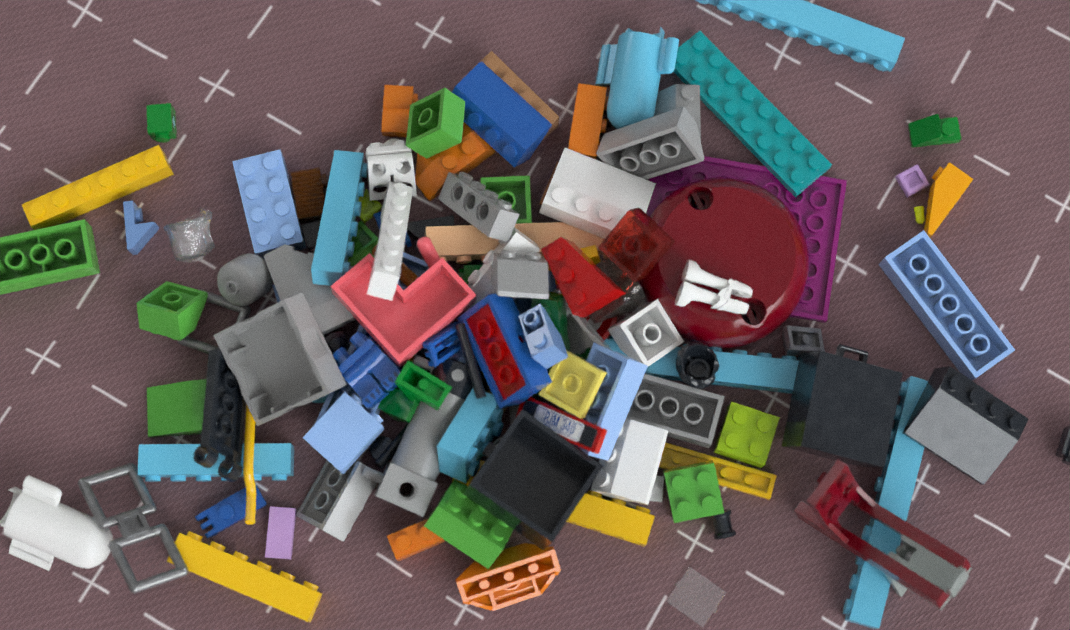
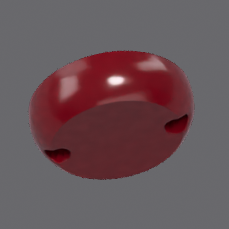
M729 177L701 179L689 183L667 196L648 218L638 242L636 256L638 283L646 303L658 299L682 338L690 342H700L708 347L732 348L756 342L780 327L792 314L801 299L809 267L806 239L801 226L790 209L777 196L765 188L752 182ZM692 201H694L698 210L690 205ZM687 260L695 261L702 270L727 280L731 278L750 286L753 290L751 298H743L732 294L730 297L749 305L746 315L750 323L744 321L742 314L717 311V309H711L713 305L700 301H691L684 307L675 305L679 287L683 282L681 277ZM691 283L697 287H700L713 293H719L721 291L719 289L706 286L703 284Z

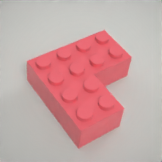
M370 253L331 285L333 295L399 368L423 348V342L449 326L476 302V294L443 258L405 290L397 284L392 301L367 295L374 257Z

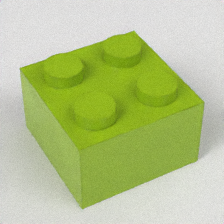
M731 402L727 407L713 453L762 468L766 464L780 417Z

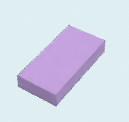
M270 507L265 558L292 560L296 508Z

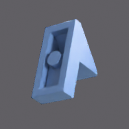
M134 201L123 202L127 250L132 255H136L159 230V226L155 222L140 223L143 222L142 209L138 208Z

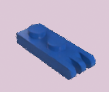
M255 483L256 511L268 504ZM246 487L195 516L197 522L206 517L208 518V521L200 525L202 530L210 526L213 527L212 530L205 534L207 539L245 518Z

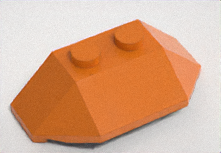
M463 122L461 143L427 159L420 154L417 155L415 183L429 202L441 193L449 172L458 175L460 171L469 173L497 152L465 122Z
M522 543L502 550L489 569L474 561L456 579V583L464 604H472L479 608L494 611L542 595L554 577L560 573L561 569L554 547L548 546L542 550L535 544Z

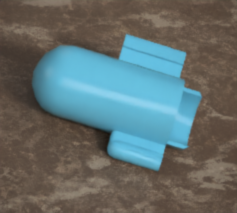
M661 26L660 32L657 34L635 32L628 28L625 33L619 35L618 44L602 45L595 85H610L606 109L607 118L616 129L654 117L661 74H671L675 69L679 39L674 37L664 39L665 32Z

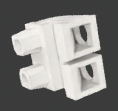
M404 140L395 141L393 146L371 143L370 147L366 148L370 201L385 198L386 191L378 193L373 189L377 187L388 188V184L391 182V175L394 183L411 184V187H413L412 196H417L411 148L406 146V142Z

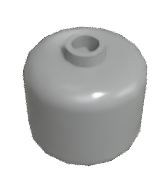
M252 253L242 254L229 261L220 268L217 275L219 292L225 300L238 307L248 306L262 298L270 291L273 285L266 261L259 255Z

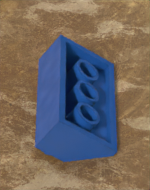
M482 61L452 91V93L465 101L464 122L514 168L531 158L552 126L546 118Z

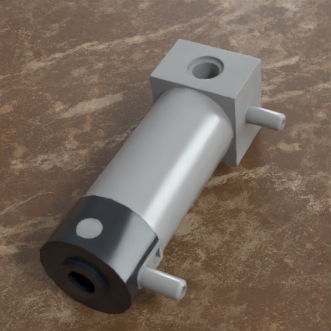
M415 355L412 361L413 364L430 371L431 375L448 384L452 389L438 411L420 401L411 421L407 425L391 463L388 462L384 473L366 466L362 476L379 483L374 493L375 496L423 517L438 483H435L439 474L437 445L468 397L473 385L466 364L450 358L436 367H430L428 365L430 360ZM404 482H409L412 488L407 496H402L399 492V488Z

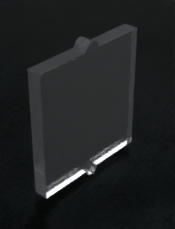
M689 567L682 579L675 583L676 587L666 602L701 627H704L712 613L717 612V606L726 592Z

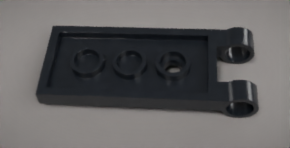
M213 349L209 351L201 444L196 448L193 458L199 465L210 468L217 462L218 453L225 456V460L220 463L218 474L229 482H234L242 474L241 456L246 402L242 396L239 383L228 367L222 352L219 349Z

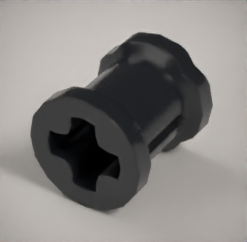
M725 509L723 514L709 516L714 524V539H724L736 535L730 519L731 509Z

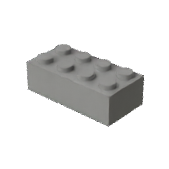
M644 374L626 419L665 429L668 431L667 437L709 448L713 442L725 396Z

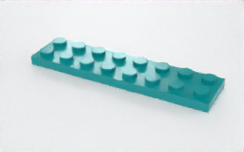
M698 31L678 47L673 72L685 85H700V100L794 197H797L831 168L832 164L701 31Z

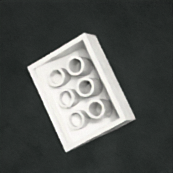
M564 148L539 213L631 249L639 234L656 183Z

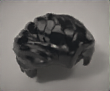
M690 342L678 351L675 366L680 378L686 384L696 389H703L714 383L716 379L715 374L719 370V362L713 350L703 343Z

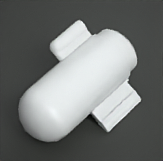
M28 475L24 480L23 490L17 487L8 489L13 492V497L7 512L0 520V525L4 527V535L12 538L9 554L48 571L51 568L54 557L86 569L98 566L107 559L110 553L108 544L113 540L110 529H100L94 517L60 503L62 492L59 488Z

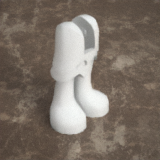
M687 260L681 277L683 282L679 287L675 305L684 307L691 301H700L713 305L711 309H717V311H728L736 314L747 313L748 304L731 299L730 297L732 294L743 298H751L753 290L750 286L731 278L727 280L702 270L695 261ZM691 283L703 284L706 286L719 289L721 291L719 293H713L708 290L697 287Z

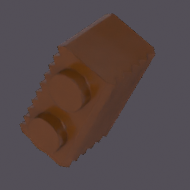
M320 167L290 172L297 217L300 224L321 219L325 202L324 189L328 186L327 175L322 174Z

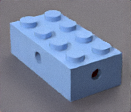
M281 150L232 161L255 255H259L264 259L265 254L284 244L295 247L296 251L306 249L285 159Z

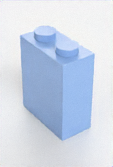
M346 392L341 395L303 437L305 441L342 474L353 465L384 430L383 425H381L383 419L373 410L368 413L362 408L364 404L354 393L349 396Z

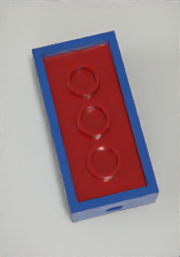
M495 293L487 295L457 319L460 324L465 323L473 353L499 408L503 409L523 403L552 383L547 369L531 357L520 323V313L513 298L497 296Z

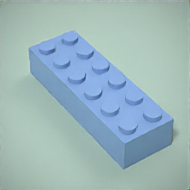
M924 230L887 255L878 264L958 371L970 380L976 379L1015 351Z

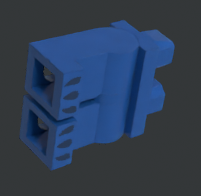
M358 331L350 338L351 343L357 348L352 355L344 347L339 348L332 355L339 366L338 368L343 378L359 395L363 404L367 408H374L390 393L389 391H393L397 387L394 382L402 371V367L399 368L374 339L369 338L362 331Z

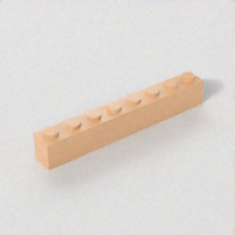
M563 222L521 223L514 226L538 245L540 249L538 253L541 256H544L541 249L561 236L574 242L580 249L596 245L599 255H603L605 259L615 258V255L618 257L624 250V246ZM473 225L426 227L424 231V237L431 239L440 259L443 258L446 262L457 261L458 264L471 263V260H481L484 263L483 259L490 250L494 251L499 245L498 239L486 236Z

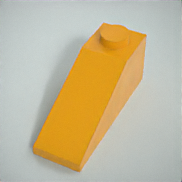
M950 162L945 168L940 166L931 177L935 181L929 190L924 231L929 238L934 234L973 181V178Z

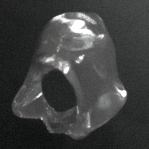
M202 207L199 213L186 220L169 223L163 227L169 238L176 261L194 263L202 260L215 248L209 229L213 215L210 210Z

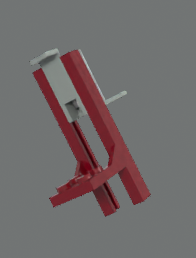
M840 460L836 461L828 473L823 471L817 479L819 485L808 498L807 502L809 505L801 501L794 510L800 520L885 573L896 594L901 597L908 589L942 610L951 597L955 598L969 578L968 573L972 568L967 558L878 505L858 486L847 464ZM848 504H851L901 535L903 545L897 547L895 550L896 554L893 552H889L888 555L841 526L837 519Z

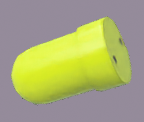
M924 206L914 207L916 222L923 224L925 221Z

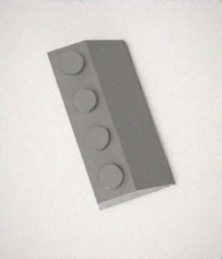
M684 106L605 133L596 153L603 163L646 180L704 161L697 123Z

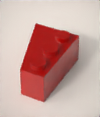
M561 236L541 249L573 315L586 318L626 294L574 242Z

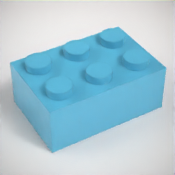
M473 388L437 445L439 472L466 484L471 476L477 474L480 460L485 456L482 452L495 436L498 437L501 434L504 423H502L503 410L499 408L494 396L485 392L486 397L476 399Z

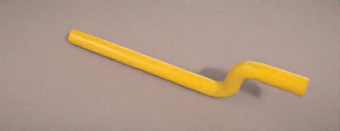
M246 404L243 476L246 487L245 523L252 525L255 524L256 485L253 472L255 420Z

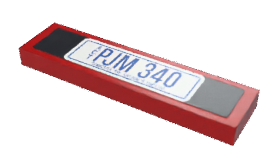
M533 397L520 404L515 418L521 410H524L568 442L592 453H600L608 431L607 429L580 419L575 415Z

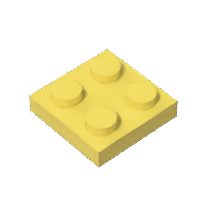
M566 350L568 358L552 366L549 372L552 383L541 389L539 395L578 418L585 419L607 372Z

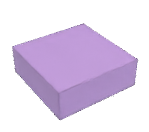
M918 164L895 177L907 198L930 185Z

